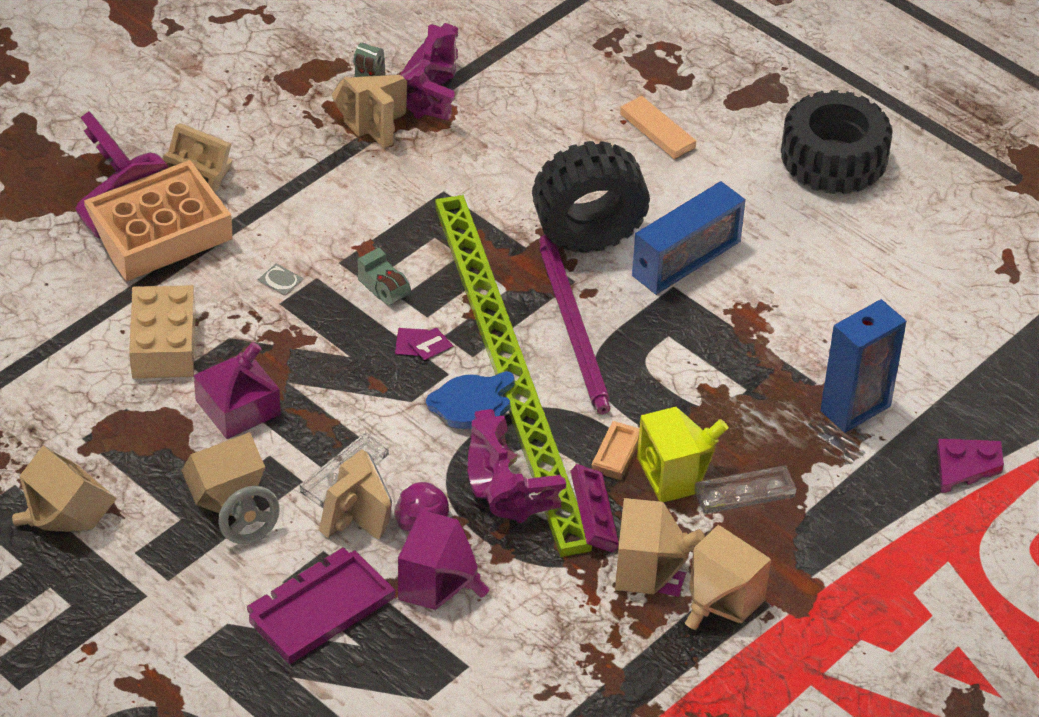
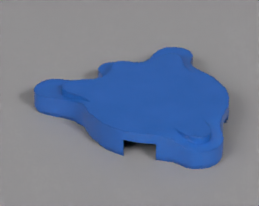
M506 371L492 377L479 375L455 377L427 396V408L437 413L439 417L442 416L451 427L472 429V420H475L476 411L493 409L495 417L503 416L509 411L511 407L510 400L501 395L514 387V375Z

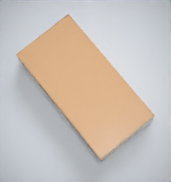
M612 421L593 460L591 469L602 472L604 476L621 480L637 448L639 428Z

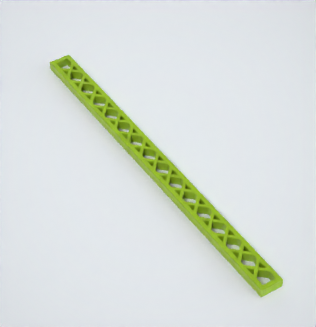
M464 195L435 199L438 217L494 373L497 375L508 371L520 376L517 381L515 380L514 387L502 395L510 400L511 407L508 412L532 478L561 475L566 480V488L560 492L559 497L561 499L560 509L571 513L568 519L556 514L559 508L544 511L560 557L592 551V546L586 542L576 497ZM455 208L460 209L457 214L446 211ZM459 227L466 231L464 234H461L454 230ZM466 247L473 250V252L468 254L461 250ZM471 267L480 270V273L477 275L470 272L469 269ZM480 287L489 292L483 295L476 292V290ZM488 308L496 313L494 316L484 313V310ZM496 329L504 334L502 337L491 334V332ZM503 350L512 355L507 359L500 356L499 353ZM517 394H520L528 399L523 403L514 398ZM527 416L536 420L534 425H530L522 420ZM533 439H536L545 444L542 448H539L530 443ZM542 461L554 466L550 472L539 467ZM569 532L580 537L581 540L565 543L564 537Z

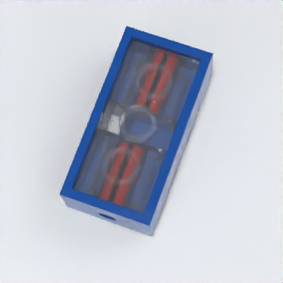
M720 181L636 232L632 276L657 295L740 243L746 199Z
M882 299L833 326L820 411L844 433L888 409L892 404L907 321Z

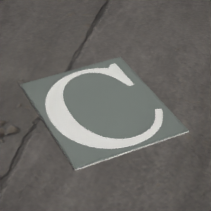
M276 263L257 280L286 295L304 278Z

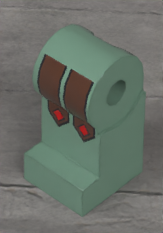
M363 42L358 45L353 58L355 77L385 75L383 48L374 47Z
M380 248L358 258V280L386 305L390 306L411 294V287L405 275L397 271L386 260V254Z

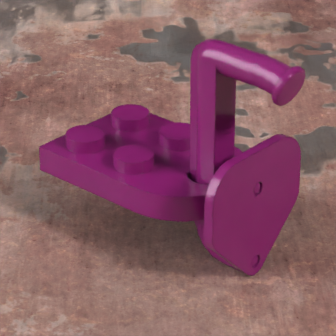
M88 111L80 117L87 126L83 131L94 144L99 141L100 144L96 148L106 160L113 159L109 163L116 172L80 200L76 206V211L90 231L94 233L95 237L101 239L84 205V200L168 169V165L162 157L151 152L130 160L93 114Z

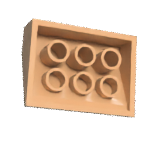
M190 160L84 200V205L113 264L126 282L232 240L231 213Z

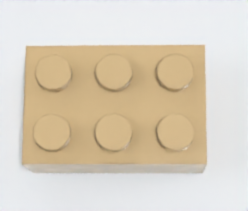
M194 285L132 287L129 345L132 378L193 377L196 320Z

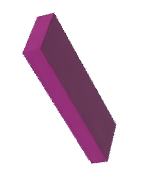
M576 464L570 470L586 542L588 545L614 552L619 547V541L603 474L600 471Z

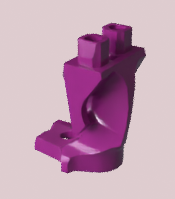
M444 23L441 27L434 24L429 25L428 35L424 43L416 50L400 74L407 81L406 108L414 114L415 118L420 119L423 115H430L444 120L451 118V103L455 100V94L453 90L442 85L453 78L456 73V59L458 58V49L456 48L458 28L448 23ZM431 96L437 98L438 102L433 100Z
M493 409L476 411L475 420H472L467 469L469 483L475 497L487 500L489 508L494 515L516 520L517 523H524L532 514L561 508V499L558 494L566 488V480L561 475L528 479L523 477L522 473L513 474L509 468L517 461V454L511 451L506 444L505 434L508 428L505 417H495ZM533 492H535V493L541 492L540 494H537V495H530V494L533 493Z

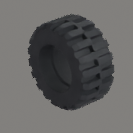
M830 90L829 93H824L823 91L816 92L812 97L807 95L800 102H796L786 114L781 144V159L788 172L793 177L797 176L798 182L803 185H810L813 190L819 191V189H822L830 194H835V192L848 194L855 189L858 192L867 188V184L869 186L874 184L885 173L892 142V125L885 112H881L882 109L875 102L871 104L869 99L862 95L857 97L852 92L838 93V90ZM825 140H839L849 144H836Z
M587 141L584 142V145L577 146V144L568 146L569 149L564 152L560 150L554 154L553 160L545 162L542 166V171L538 172L532 187L533 202L545 235L557 246H563L564 249L573 252L579 249L581 253H589L593 249H596L597 252L605 250V247L610 245L614 247L620 244V240L623 238L628 239L632 236L634 229H639L643 223V217H646L650 202V194L635 157L630 152L625 151V148L616 144L612 147L611 143L600 141L599 144ZM596 191H607L603 196L591 202L574 203L586 194Z

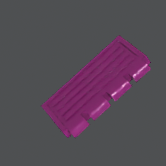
M342 547L324 558L325 566L318 562L298 574L299 582L292 578L272 590V598L265 594L247 605L249 623L289 665L395 599V589L356 550L349 553Z

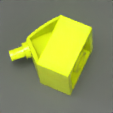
M677 407L641 415L637 459L659 502H667L697 493L716 448L715 445L719 442L718 438L728 429L727 424L723 420L719 419L711 428L706 427L702 430Z

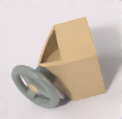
M250 432L190 454L181 470L196 506L219 513V528L226 539L236 544H250L264 538L274 528L280 512L279 502L272 491L258 486L265 465ZM254 495L261 496L268 501L270 512L258 509L256 502L253 500ZM229 515L236 519L230 527L228 523ZM256 521L265 522L261 528L253 533L239 534L246 525H251Z

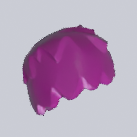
M414 483L400 493V497L395 505L394 517L402 530L410 532L420 510L447 517L449 513L447 497L432 483Z

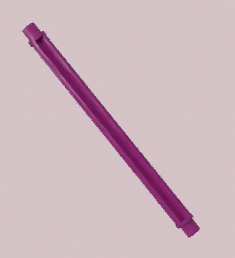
M543 235L539 239L540 253L592 405L596 407L598 414H606L611 409L609 405L610 398L557 245L546 235Z

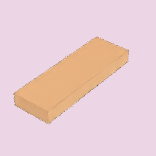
M643 96L620 107V114L673 159L696 148V140Z

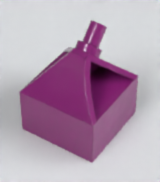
M251 342L243 353L240 352L235 357L193 375L196 402L226 439L281 414L280 389L255 360L262 350L255 342Z
M420 510L398 556V600L436 610L464 587L472 589L480 598L487 595L490 588L480 579L481 575L477 572L478 566L474 554L457 519Z

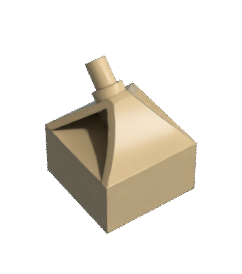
M43 445L19 476L28 508L25 512L13 514L12 520L15 526L29 524L31 527L37 526L49 531L70 532L94 529L117 498L77 463Z
M624 498L615 590L655 594L683 566L694 546L705 538L703 531L697 529L689 534L682 533L664 502Z
M717 525L693 550L689 585L693 603L690 606L692 611L685 624L696 630L703 617H708L710 612L742 624L765 601L771 559L720 525Z

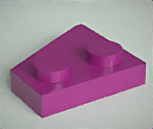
M938 439L937 455L941 493L950 492L953 485L964 481L969 485L978 482L983 477H992L1002 473L1004 461L1001 441Z

